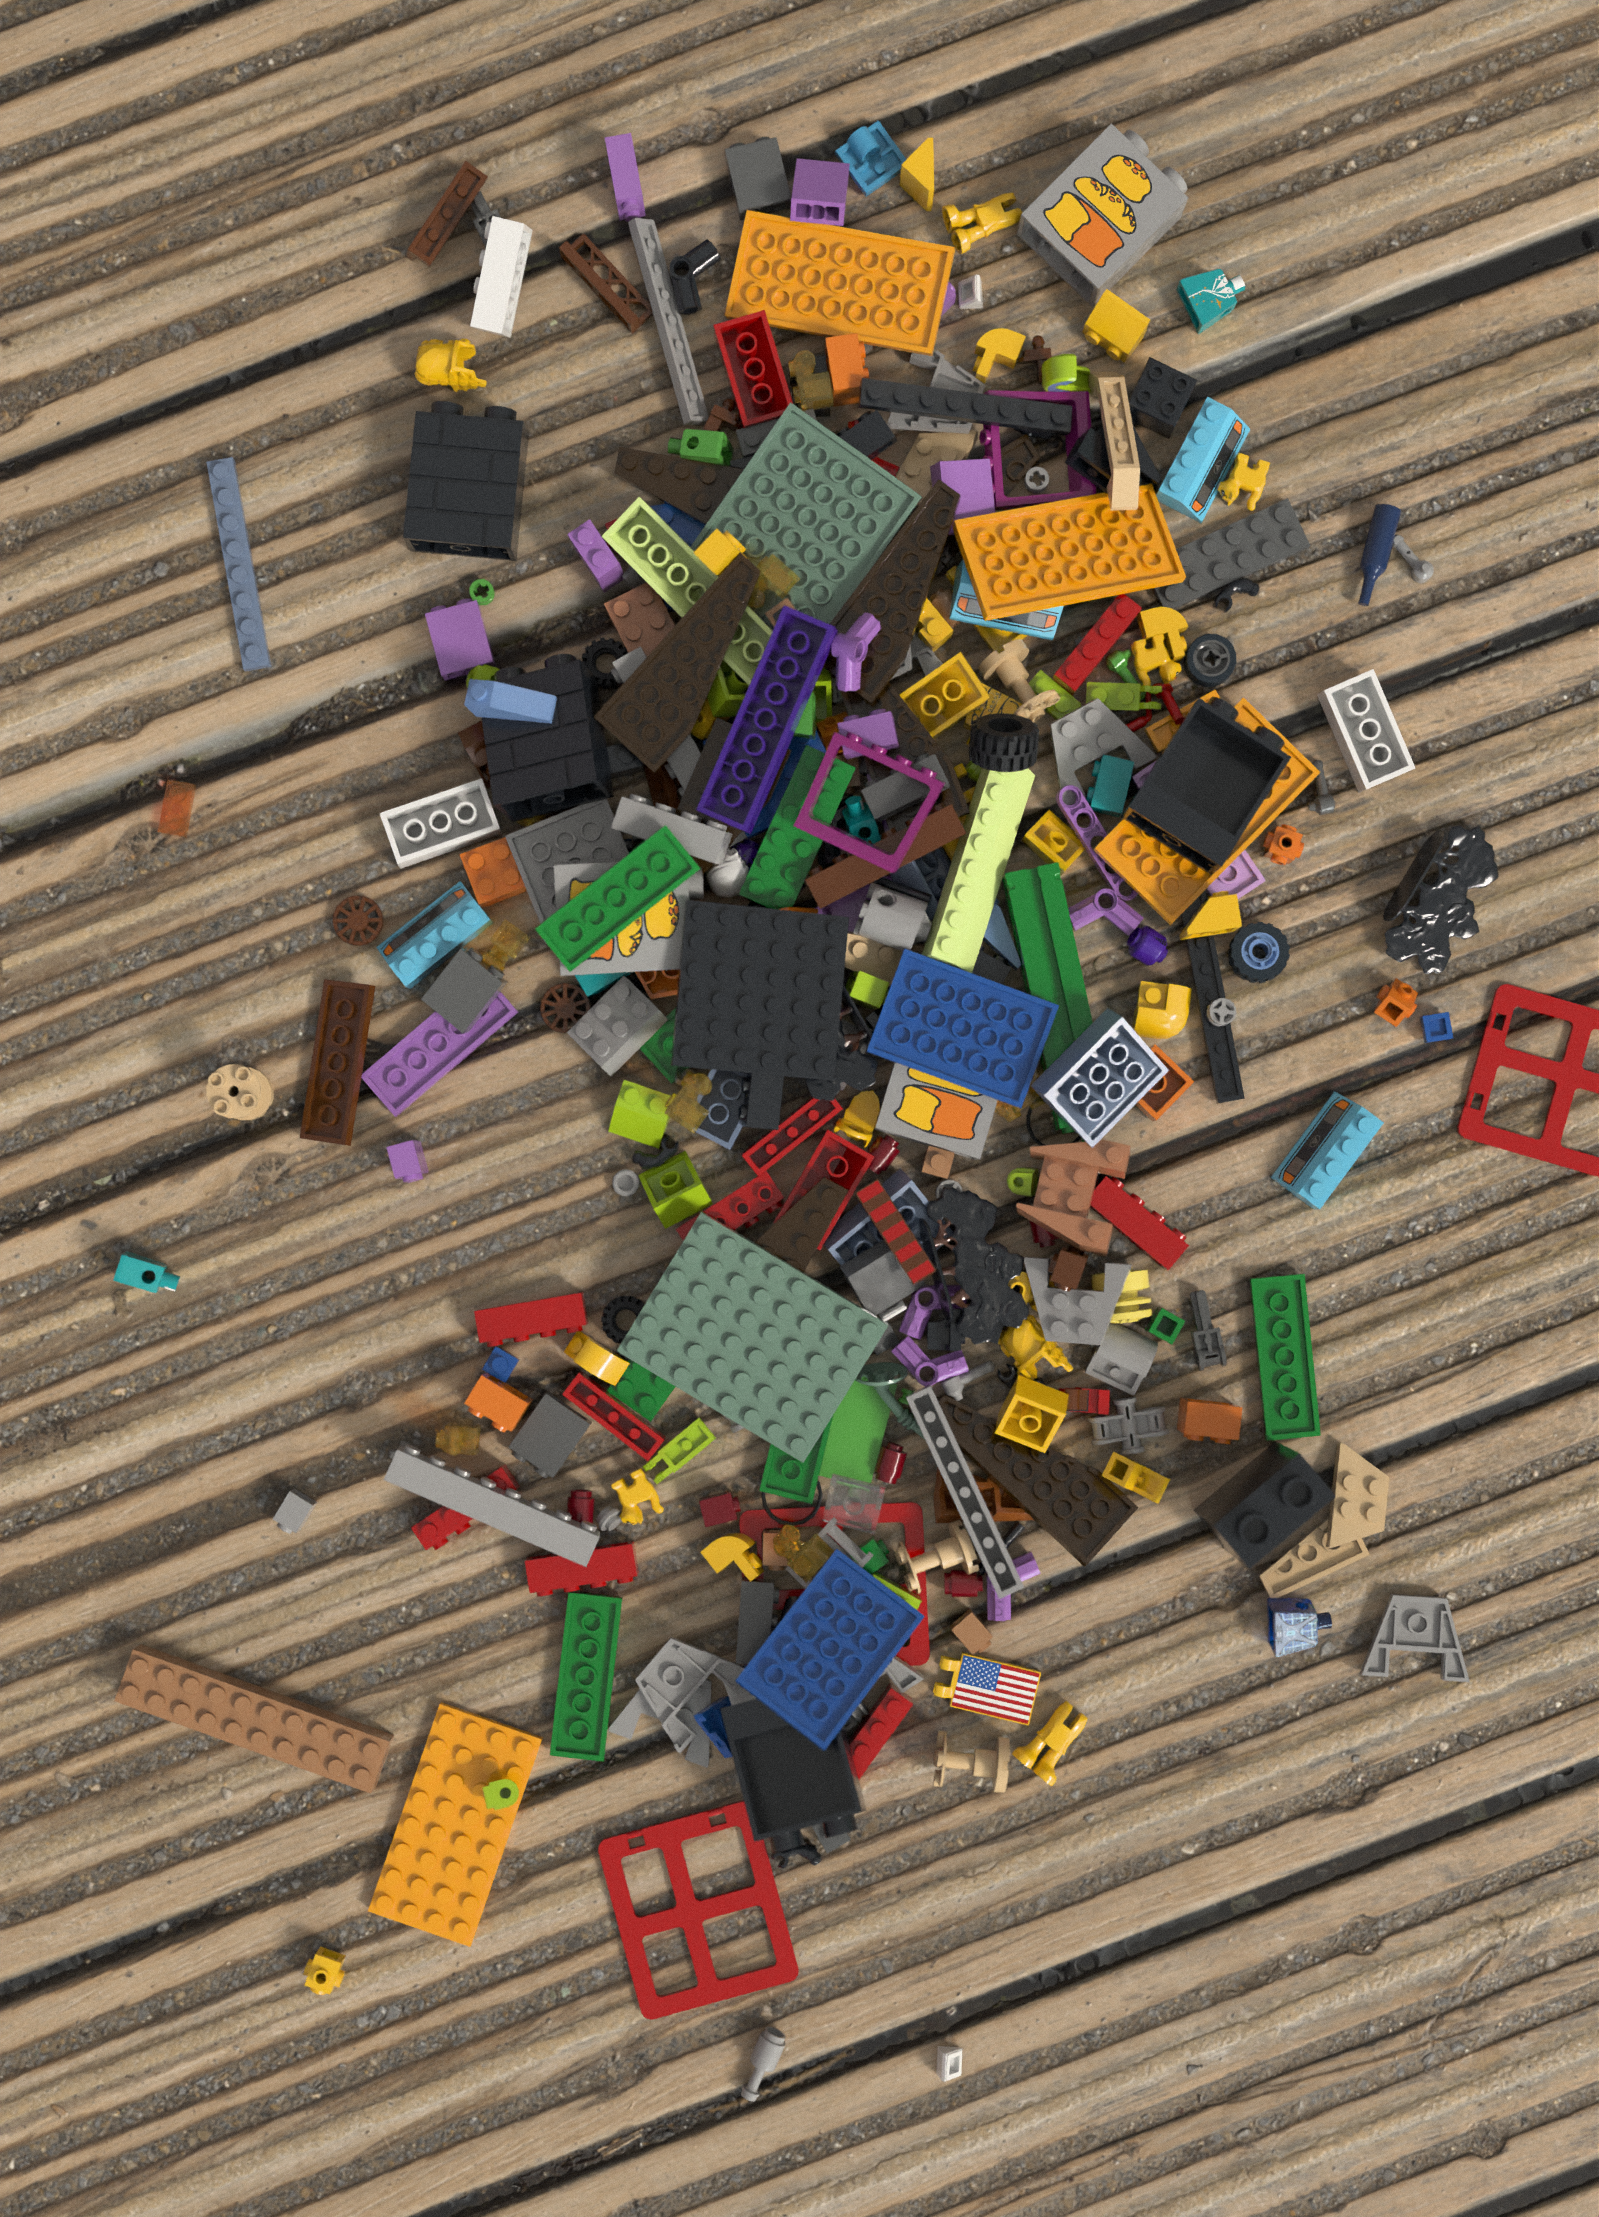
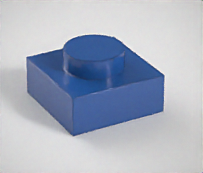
M1449 1012L1420 1017L1424 1043L1453 1039Z
M495 1346L482 1370L506 1383L520 1359Z

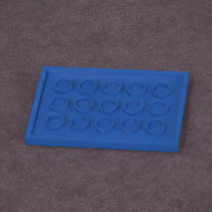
M904 949L867 1052L1021 1109L1059 1005Z
M836 1549L736 1679V1683L825 1751L925 1616Z

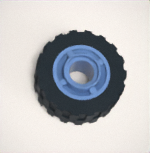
M1263 922L1250 923L1246 927H1242L1231 940L1228 950L1229 964L1233 967L1234 973L1238 974L1241 979H1246L1250 983H1265L1268 980L1274 979L1286 967L1290 957V946L1286 941V936L1281 933L1279 928H1275L1273 924H1265ZM1253 947H1261L1265 951V958H1256L1252 953Z

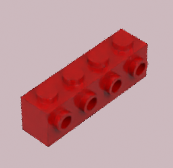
M765 1171L759 1177L757 1176L703 1212L734 1231L743 1224L747 1229L760 1220L757 1215L767 1210L770 1214L781 1207L780 1200L784 1199L769 1173ZM699 1215L676 1229L683 1241Z
M506 1464L486 1476V1478L497 1483L496 1487L505 1491L507 1488L517 1490L520 1487ZM442 1506L416 1523L411 1529L425 1550L432 1546L437 1550L449 1542L446 1538L454 1531L459 1535L470 1528L469 1521L473 1518Z

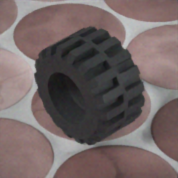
M996 713L978 717L971 725L969 759L981 768L996 772L1026 770L1032 767L1037 760L1038 725L1030 719L1014 714Z

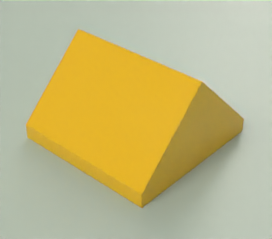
M927 138L901 165L899 186L925 211H932L934 196L933 138Z
M1050 810L1041 817L1021 840L1047 864L1058 862L1060 876L1085 850L1075 832Z

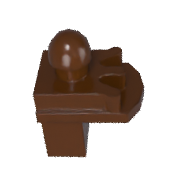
M1036 335L1032 339L1033 349L1023 351V357L1017 359L1018 364L1036 363L1038 384H1042V364L1052 357L1051 347L1044 348L1045 341L1040 335Z
M730 398L725 399L722 407L715 404L703 430L720 432L723 426L735 432L741 429L738 415L731 412L735 408L734 400Z

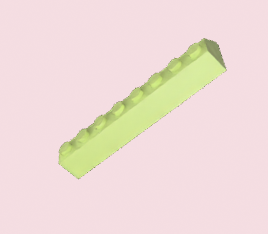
M640 497L602 535L617 553L682 618L719 577L694 554L695 551ZM747 605L724 657V661L750 685L773 630Z
M984 768L981 769L969 806L970 814L966 815L963 825L966 834L959 837L922 955L964 971L973 972L1035 775L1029 769L1017 772H996Z

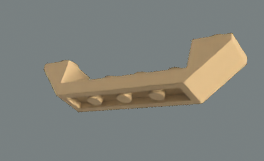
M1115 371L1090 372L1088 380L1091 397H1098L1111 471V477L1107 485L1110 511L1137 510L1140 465L1125 378Z

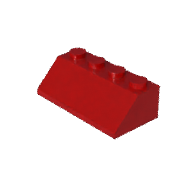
M765 310L713 325L714 336L742 428L780 418L790 402L792 404L793 402Z
M827 1129L773 1224L824 1176L848 1189V1192L817 1247L818 1250H821L874 1156Z

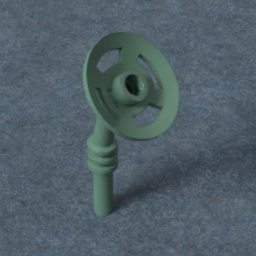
M892 1362L864 1365L855 1381L864 1385L874 1386L879 1396L897 1417V1422H902L901 1425L906 1426L907 1430L912 1429L925 1440L915 1416L913 1417L914 1414L912 1412L909 1413L907 1408L903 1409L888 1390L891 1384L906 1378L908 1375L907 1368L904 1365ZM896 1375H901L899 1378L895 1379ZM864 1376L868 1381H863L861 1378Z

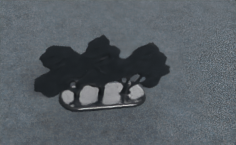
M1461 825L1452 827L1448 834L1449 849L1442 853L1439 852L1446 837L1443 830L1433 833L1419 850L1388 902L1383 914V919L1389 922L1396 919L1403 912L1404 921L1385 932V942L1388 946L1386 954L1401 963L1417 955L1418 963L1422 967L1423 973H1441L1445 970L1451 956L1449 937L1455 936L1465 940L1480 932L1477 921L1473 919L1475 913L1474 902L1467 898L1466 893L1468 889L1488 886L1499 877L1497 864L1494 861L1495 853L1493 846L1485 841V832L1481 830L1479 825L1470 830ZM1454 846H1457L1459 848V850L1453 852L1451 849ZM1448 856L1459 857L1458 861L1454 864L1443 862V859L1447 860L1449 858ZM1434 862L1438 864L1439 877L1434 884L1427 885L1422 880ZM1442 866L1447 867L1446 873H1443ZM1419 887L1421 889L1419 904L1417 906H1407ZM1410 915L1416 919V922L1413 924L1409 921Z

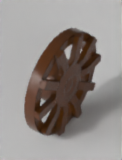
M356 895L344 899L336 906L333 914V927L336 934L341 940L350 945L363 946L373 942L380 935L383 928L384 919L380 907L373 900L365 896ZM361 900L359 910H356L353 901ZM365 902H368L372 907L364 912ZM347 903L350 904L351 912L343 908ZM376 909L378 918H369L368 915ZM341 911L346 914L347 918L338 919L339 912ZM370 922H378L376 930L369 926ZM338 923L348 924L342 930H339ZM349 929H352L349 939L342 935ZM366 929L373 933L368 939H366L364 934ZM356 932L360 933L362 941H354Z
M561 983L551 987L544 994L540 1005L541 1016L546 1025L552 1030L567 1034L571 1029H568V1019L571 1018L574 1024H576L578 1021L574 1015L584 1016L591 1009L590 1000L586 993L580 987L570 983ZM563 988V998H560L555 990ZM567 988L575 990L570 998H567ZM551 993L556 998V1003L547 1000ZM580 993L584 1000L574 1002L573 1000ZM586 1003V1012L577 1010V1006ZM545 1004L555 1007V1010L545 1013ZM557 1014V1017L551 1024L547 1016ZM561 1018L563 1019V1029L556 1027Z

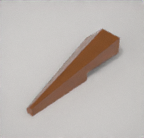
M937 1466L933 1497L936 1524L951 1523L961 1520L964 1523ZM972 1474L994 1522L1034 1520L991 1478L984 1479Z

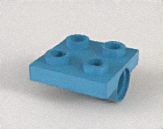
M879 120L868 128L863 126L850 135L847 143L835 150V155L841 163H850L849 175L865 197L900 174L901 165L906 160Z

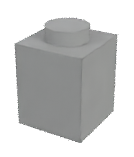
M294 1488L287 1494L273 1520L278 1522L277 1527L284 1532L291 1534L293 1531L297 1533L302 1529L318 1502Z

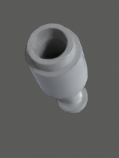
M766 2027L765 2031L760 2033L751 2054L750 2061L755 2068L748 2084H743L741 2096L749 2101H756L757 2097H759L760 2091L758 2087L764 2073L775 2070L786 2045L784 2041L786 2035L779 2029Z

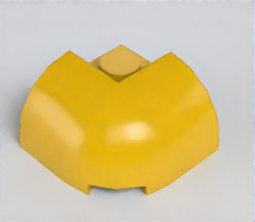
M1140 981L1132 1029L1139 1037L1168 1039L1177 1035L1185 1027L1188 1019L1192 989L1174 984L1167 985Z

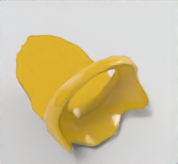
M873 1090L862 1091L856 1095L851 1101L850 1106L846 1109L844 1117L836 1121L833 1129L834 1133L842 1130L848 1137L856 1141L863 1140L864 1148L868 1146L872 1139V1132L880 1112V1101Z

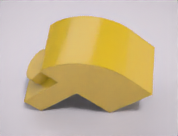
M997 328L985 333L976 344L975 354L980 356L977 357L972 370L976 372L975 378L985 384L994 361L1014 369L1026 336L1005 328Z
M1156 607L1141 611L1137 616V621L1142 639L1150 642L1153 636L1164 634L1170 658L1174 662L1181 661L1185 656L1184 652H1187L1185 638L1179 635L1188 628L1185 618L1176 610L1168 607Z
M582 1331L575 1333L564 1350V1353L572 1358L576 1364L616 1386L630 1364L617 1353L600 1345Z
M1114 1451L1102 1474L1108 1480L1132 1490L1159 1504L1170 1481L1169 1478Z
M742 1533L726 1534L713 1541L700 1552L716 1573L723 1571L733 1562L737 1564L750 1582L764 1572L761 1567L763 1564L760 1558L748 1550L756 1542Z

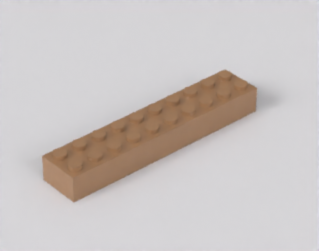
M143 1644L133 1649L114 1700L123 1705L368 1793H372L377 1786L394 1738L393 1734Z

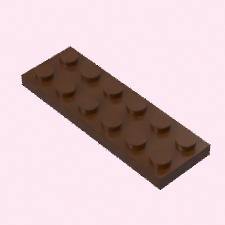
M324 979L300 1131L301 1139L351 1146L376 986Z

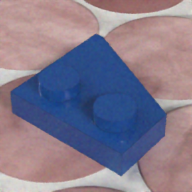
M729 1696L719 1698L693 1715L696 1722L724 1758L733 1757L721 1713V1708L732 1705Z

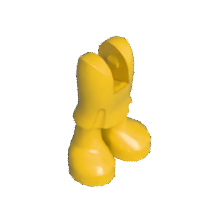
M1004 193L982 204H975L973 208L964 211H958L954 204L942 207L946 230L948 234L952 233V244L959 254L970 250L971 243L982 237L987 238L991 233L1012 226L1020 221L1022 214L1020 208L1007 212L1003 210L1016 202L1015 194ZM975 221L976 226L962 229V227Z
M1068 1701L1062 1703L1054 1711L1046 1725L1036 1732L1037 1736L1029 1744L1018 1746L1012 1752L1015 1758L1029 1769L1032 1768V1771L1050 1786H1053L1057 1779L1054 1767L1062 1754L1065 1755L1068 1746L1083 1730L1088 1719L1083 1713H1079L1068 1727L1065 1726L1063 1722L1073 1709V1705ZM1045 1745L1049 1746L1050 1749L1035 1764L1039 1753L1042 1751Z

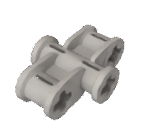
M1136 1397L1113 1400V1405L1117 1409L1116 1414L1098 1415L1088 1418V1422L1092 1424L1094 1437L1091 1441L1092 1445L1122 1441V1449L1120 1450L1122 1455L1144 1452L1145 1449L1144 1446H1141L1140 1438L1169 1434V1429L1166 1428L1163 1412L1166 1411L1165 1406L1136 1410Z

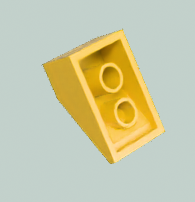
M961 652L900 694V697L934 739L991 698Z

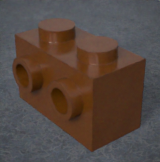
M1065 1243L1060 1254L1055 1253L1051 1260L1048 1272L1053 1274L1050 1281L1056 1282L1055 1287L1070 1291L1072 1288L1076 1290L1090 1253L1080 1251Z

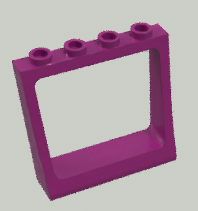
M988 390L984 393L987 395L1072 406L1071 431L1068 435H1065L1067 457L1076 440L1091 427L1089 391ZM983 424L979 441L982 446H985V456L982 459H990L995 511L1023 508L1096 494V486L1067 465L1069 492L1006 497L1003 491L999 426Z
M834 732L794 827L894 873L898 870L946 782L935 778L937 772L922 766L921 770L911 767L912 761L903 756L897 755L896 759L886 755L887 749L875 743L871 747L862 744L863 738L854 733L848 732L845 736L839 732ZM842 745L930 787L925 801L894 854L832 826L813 815L816 802L837 752Z

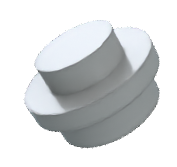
M612 1506L603 1509L596 1518L599 1524L598 1528L601 1531L615 1529L621 1522L619 1517L621 1511L618 1508L614 1509Z

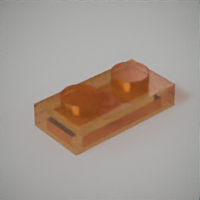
M167 779L158 828L159 833L187 838L196 785Z

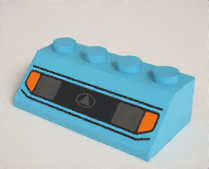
M1209 397L1206 398L1156 494L1158 502L1199 523H1202L1218 492V484L1224 481L1250 431V428L1231 408Z
M962 559L956 568L949 619L1053 640L1064 606L984 621L969 574Z
M459 881L376 948L405 987L411 989L494 922L462 882Z
M1333 1092L1271 1178L1313 1210L1321 1209L1384 1122L1361 1105L1337 1092Z

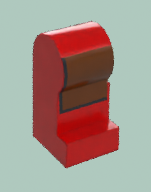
M1085 1387L1058 1388V1391L1069 1394L1066 1411L1109 1415L1110 1390L1106 1388Z

